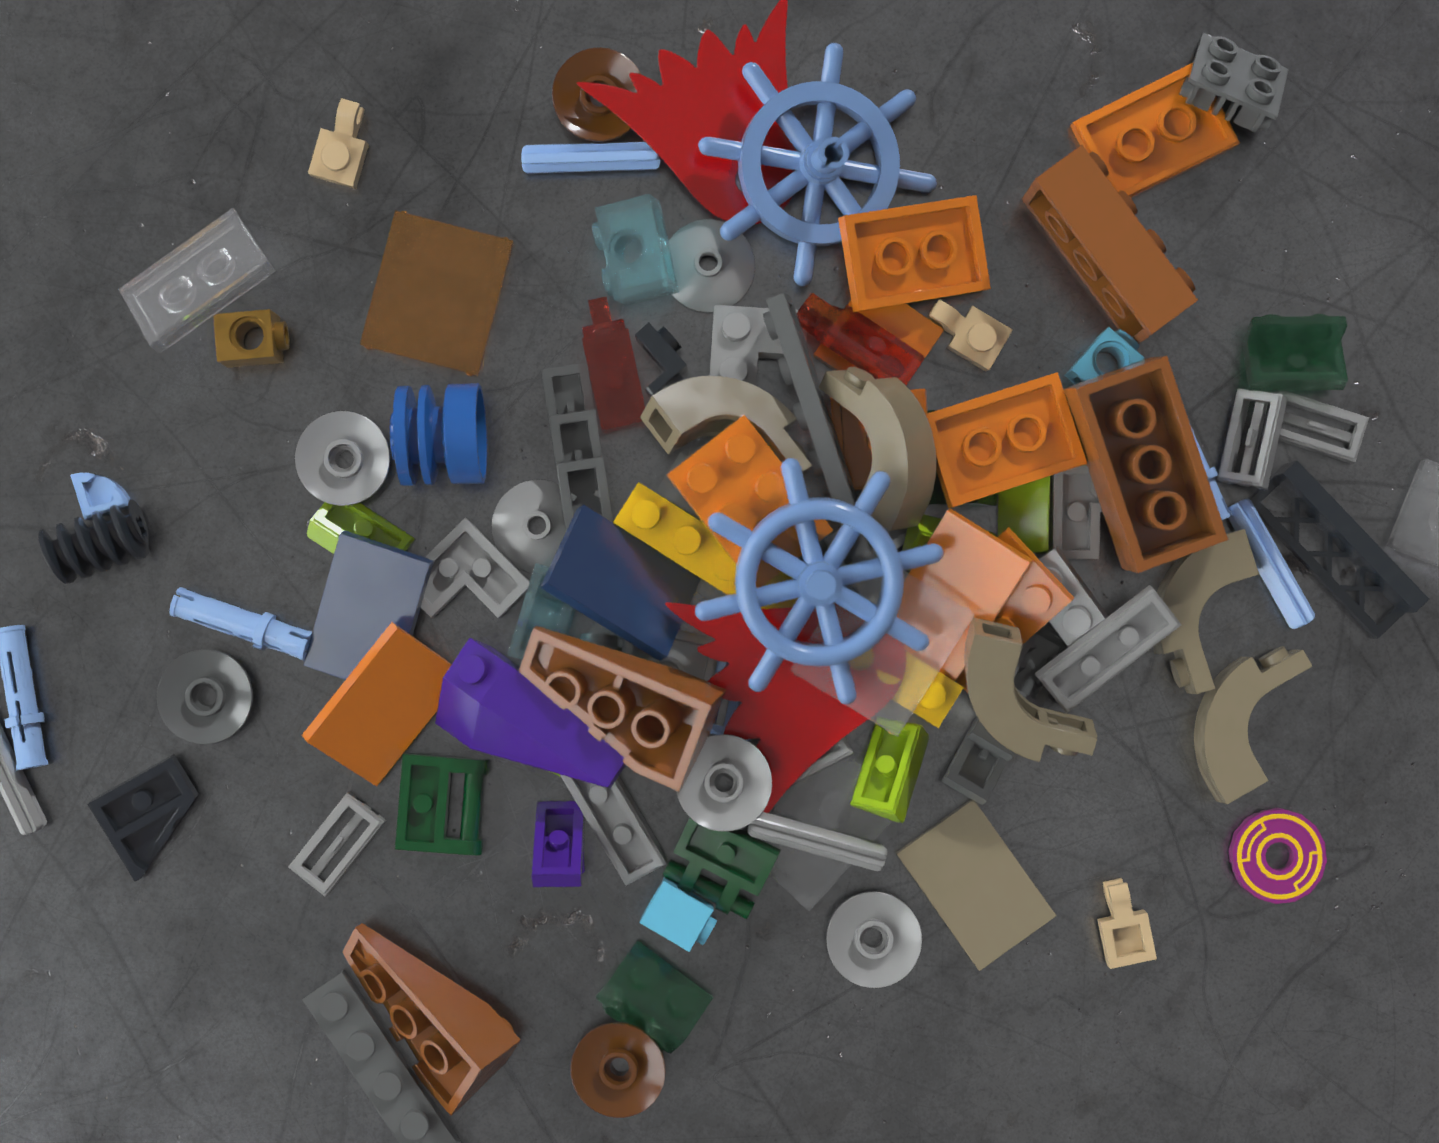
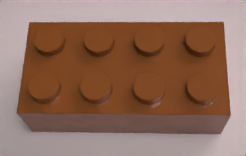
M1080 145L1035 178L1022 200L1116 327L1128 333L1139 344L1197 302L1198 299L1193 294L1196 288L1189 275L1180 267L1175 269L1164 255L1167 249L1159 235L1152 229L1146 231L1135 215L1138 213V210L1129 195L1123 190L1117 192L1107 178L1109 171L1103 160L1095 152L1088 153L1084 146Z
M1167 356L1150 357L1063 389L1122 569L1140 573L1228 540Z

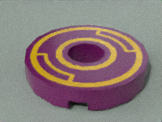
M1282 808L1262 810L1245 818L1233 833L1228 850L1232 870L1239 885L1253 897L1274 904L1295 902L1310 894L1321 881L1327 863L1325 842L1317 827L1302 814ZM1282 842L1289 852L1288 861L1283 867L1272 869L1266 861L1267 849L1274 843Z

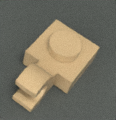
M341 98L336 113L335 131L320 129L308 171L309 175L350 188H357L369 146L366 141L357 139L365 111L364 108L360 107V103Z
M938 300L927 315L929 320L953 336L947 346L948 350L985 372L990 370L1013 329L974 306L970 307L964 317L949 304Z
M1122 878L1104 881L1103 888L1111 916L1097 920L1106 965L1112 969L1156 960L1148 913L1144 909L1132 910L1128 884L1126 882L1123 883Z

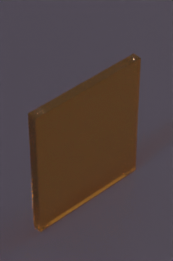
M395 210L360 345L369 350L376 349L465 372L469 376H479L514 242L507 237L501 238L411 215L406 211Z

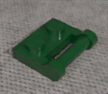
M403 754L395 850L482 855L483 840L478 838L483 776L489 773L490 760ZM451 772L465 773L460 838L446 837Z

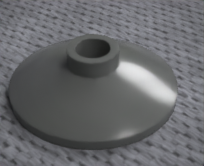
M210 649L190 651L176 658L165 669L157 688V707L164 724L177 737L194 744L218 743L234 735L246 722L253 702L251 682L244 668L231 656ZM208 687L216 692V701L210 706L206 705L201 697L203 690Z

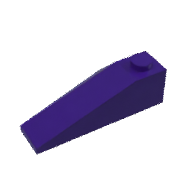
M469 637L443 677L435 724L470 749L611 789L626 766L622 762L624 757L603 739L599 742L588 732L590 728L569 709H561L519 672L520 666L493 647Z

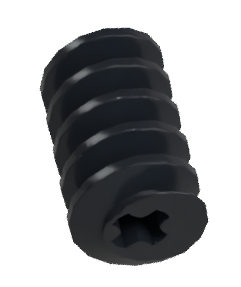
M130 499L128 501V515H124L117 505H112L110 507L111 520L107 522L99 511L92 512L93 527L88 528L81 517L74 518L75 533L70 534L63 523L56 524L57 539L52 540L46 530H40L38 541L42 554L52 572L64 584L73 583L77 579V574L82 578L91 577L95 572V568L101 572L109 571L113 566V561L120 566L127 565L131 560V555L136 559L147 557L149 553L147 524L135 500Z

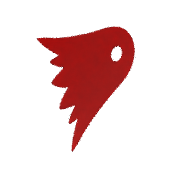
M780 0L762 27L756 42H754L746 24L742 26L736 39L734 55L729 52L721 40L710 30H706L701 38L697 54V67L671 51L660 49L658 51V63L662 85L644 75L633 72L629 76L637 93L600 83L577 82L580 88L606 106L632 128L662 158L704 208L725 221H728L748 206L743 192L738 189L735 182V176L738 172V161L704 155L700 152L698 144L704 137L741 142L748 124L764 105L742 74L743 66L746 63L754 62L759 65L778 93L788 88L785 49L788 0ZM775 121L764 139L763 146L797 151ZM761 165L762 177L767 190L795 171ZM792 197L782 203L780 207L784 209Z
M665 603L679 618L702 633L715 638V641L699 646L697 648L699 653L711 659L729 663L707 682L726 689L723 699L742 702L729 719L723 735H734L745 740L760 738L756 747L767 760L772 776L770 799L763 811L766 813L772 810L792 784L831 747L882 709L895 695L903 680L906 669L905 646L902 642L885 634L872 647L874 652L872 664L863 670L851 668L857 694L855 701L851 704L845 705L838 700L830 666H806L786 659L782 661L764 691L755 692L749 687V679L767 648L752 634L741 612L702 621L695 615V605ZM835 603L843 637L857 630L865 622V620ZM792 607L765 608L762 611L771 624L779 630ZM816 608L796 640L808 643H824ZM876 668L901 680L893 684L885 683L878 677Z

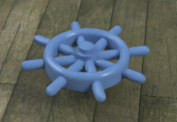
M831 43L825 49L821 81L797 84L779 93L759 65L754 62L746 63L743 66L742 74L764 105L748 124L741 142L704 137L698 144L700 152L704 155L738 161L740 185L748 206L721 226L720 234L722 238L732 241L758 221H761L775 234L786 240L798 243L794 281L799 286H807L812 280L816 246H828L842 242L839 222L820 224L824 189L843 215H851L887 209L896 188L931 192L937 185L936 178L931 174L900 169L898 144L890 123L915 104V93L909 89L902 90L878 108L863 94L839 84L843 48L838 43ZM806 105H817L813 140L793 114L792 109ZM836 109L846 113L858 123L839 138L832 137ZM775 121L797 151L763 146L764 139ZM868 139L870 140L875 153L876 165L848 160L849 153ZM761 165L795 171L767 190L762 177ZM840 178L874 183L873 189L862 207H860ZM806 186L802 220H799L785 212L780 205Z
M788 458L782 463L781 471L789 503L769 513L752 531L720 512L713 513L709 517L708 525L710 529L741 547L735 572L736 593L699 603L695 608V615L699 620L708 621L741 612L752 634L767 648L749 679V687L753 691H764L782 661L786 659L806 666H830L838 700L845 705L851 704L855 701L857 694L849 661L870 650L885 634L892 636L916 651H923L928 647L929 638L925 633L896 616L903 596V571L940 561L943 557V549L938 544H928L898 552L889 534L871 517L890 485V477L886 472L878 471L874 473L855 505L832 498H808L801 465L796 459ZM814 520H832L843 523L823 556ZM795 525L804 561L773 544L772 541L780 533ZM861 533L871 544L877 558L841 566ZM761 559L794 578L756 588V574ZM881 577V590L876 604L846 587V585ZM798 598L779 630L771 624L761 609L763 606ZM835 603L865 620V622L857 630L843 637ZM816 608L824 643H808L796 640Z

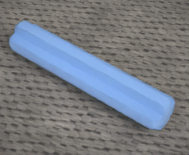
M645 141L525 145L522 148L521 155L522 167L525 173L656 170L660 167V156Z
M1248 498L1242 499L1229 506L1228 509L1233 516L1228 517L1235 531L1245 529L1258 572L1289 627L1297 629L1310 623L1315 618V613L1252 501Z

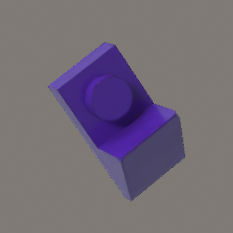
M576 801L537 802L532 862L533 887H581L582 874L585 872V816Z

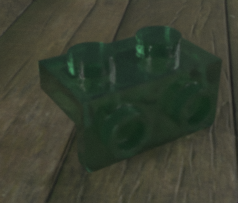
M1269 314L1262 317H1253L1242 342L1249 391L1344 390L1348 376L1341 340L1347 328L1346 317L1327 316L1325 314H1314L1311 316Z
M638 940L628 951L607 983L595 996L603 1004L604 1011L610 1017L619 1022H627L644 1030V1033L656 1041L661 1051L665 1050L670 1054L684 1043L714 998Z

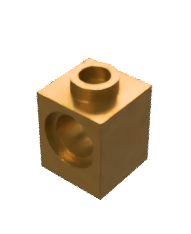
M271 309L213 314L217 362L227 368L284 363L283 350L289 349L288 327L285 321L280 322V316ZM254 327H261L264 334L262 343L255 349L246 350L244 346L245 334Z

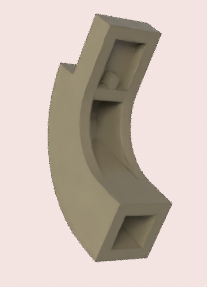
M849 367L847 370L826 371L819 389L853 413L863 424L870 439L872 465L863 490L873 474L878 471L886 472L890 477V485L871 517L889 531L918 526L931 499L936 477L934 437L922 406L908 387L896 377L874 379L870 373L857 367Z
M699 376L676 382L654 394L640 416L641 420L669 455L697 438L718 435L742 415H745L781 463L788 458L796 459L801 465L803 477L812 466L807 459L803 447L788 435V431L797 420L793 413L770 393L742 380L724 376Z
M1245 529L1226 533L1227 541L1179 558L1167 571L1158 587L1157 594L1182 625L1153 647L1154 654L1174 652L1175 659L1170 661L1172 674L1178 687L1184 686L1188 694H1200L1215 689L1199 638V619L1204 605L1217 590L1225 585L1259 575Z
M972 617L964 651L965 674L971 704L985 729L1007 749L1037 762L1041 760L1045 745L1050 746L1055 752L1067 756H1075L1078 753L1093 756L1098 739L1093 719L1034 705L1025 699L1014 685V675L1023 647L1020 629Z
M1284 646L1279 647L1259 659L1262 665L1259 668L1253 657H1239L1225 667L1213 680L1215 689L1205 692L1196 715L1194 748L1201 775L1217 802L1229 804L1269 781L1249 745V718L1257 702L1266 693L1312 667L1304 650L1287 651Z

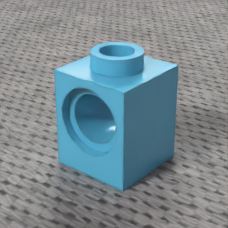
M1107 327L1064 376L1072 383L1078 384L1105 374L1099 370L1096 364V357L1099 352L1111 353L1117 360L1118 369L1139 362L1145 357L1137 351L1140 346L1128 333L1121 329H1117L1115 332L1110 327Z
M664 877L642 914L639 923L690 952L695 941L704 945L717 922L716 919L711 917L714 904L693 892L689 896L678 888L679 884Z

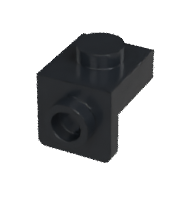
M648 322L635 334L637 343L664 372L645 389L647 396L651 399L654 394L666 387L685 380L682 375L688 370L687 364L676 353L682 347L674 336L664 326L657 331Z

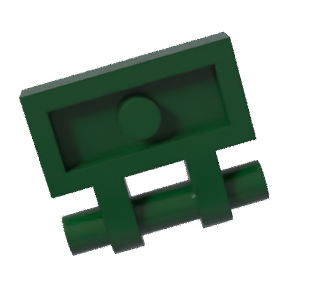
M689 818L673 853L690 862L685 867L671 859L662 876L679 884L678 888L689 896L694 892L717 904L716 910L726 915L731 911L747 920L755 902L741 896L739 892L743 888L759 896L781 850L761 839L751 837L749 833L741 829L714 831L697 824ZM703 868L727 880L726 887L701 875Z

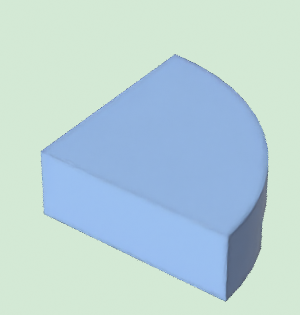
M92 473L70 475L84 520H92V512L99 511L102 516L110 514V507L112 505H117L120 510L129 508V495L112 479Z

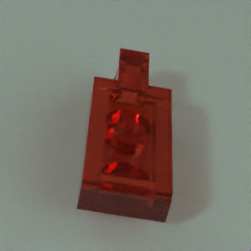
M811 293L797 312L800 325L806 332L813 335L817 341H821L820 343L856 367L870 373L874 379L896 377L907 386L925 359L923 354L860 312H853L852 307L848 304L842 309L830 305L814 293Z
M607 296L588 300L593 325L582 327L584 335L582 342L602 432L644 423L640 416L645 409L628 328H625L623 319L612 321Z

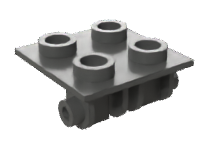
M1203 32L1190 76L1186 77L1179 95L1186 97L1185 103L1208 111L1215 96L1218 95L1211 113L1215 116L1219 113L1225 100L1228 99L1231 103L1224 120L1230 121L1238 106L1241 105L1233 123L1245 127L1252 132H1256L1258 129L1266 132L1272 120H1276L1278 117L1289 69L1281 66L1277 60L1270 56L1255 55L1239 48L1228 38L1221 36L1213 37Z

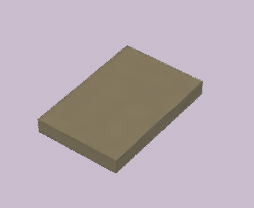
M972 799L896 852L898 858L979 971L1056 917V914L985 814Z

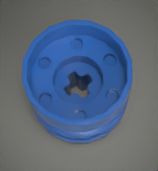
M479 383L448 384L444 394L443 406H436L435 397L429 385H421L417 407L413 389L410 386H397L394 395L393 413L390 416V446L393 460L396 463L400 485H416L419 464L424 484L435 485L440 463H446V469L452 484L485 483L487 472V426L484 396Z

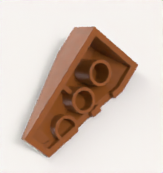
M539 626L534 627L519 672L561 709H569L590 728L588 732L599 742L603 739L624 757L622 762L635 773L678 792L682 789L712 730L726 689L682 670Z
M361 923L355 927L342 952L371 1001L377 1004H384L393 1024L388 1029L396 1042L405 1039L418 1062L411 1067L419 1080L450 1116L453 1115L507 1062L521 1039L514 1033L510 1023L503 1017H500L488 1003L365 924Z

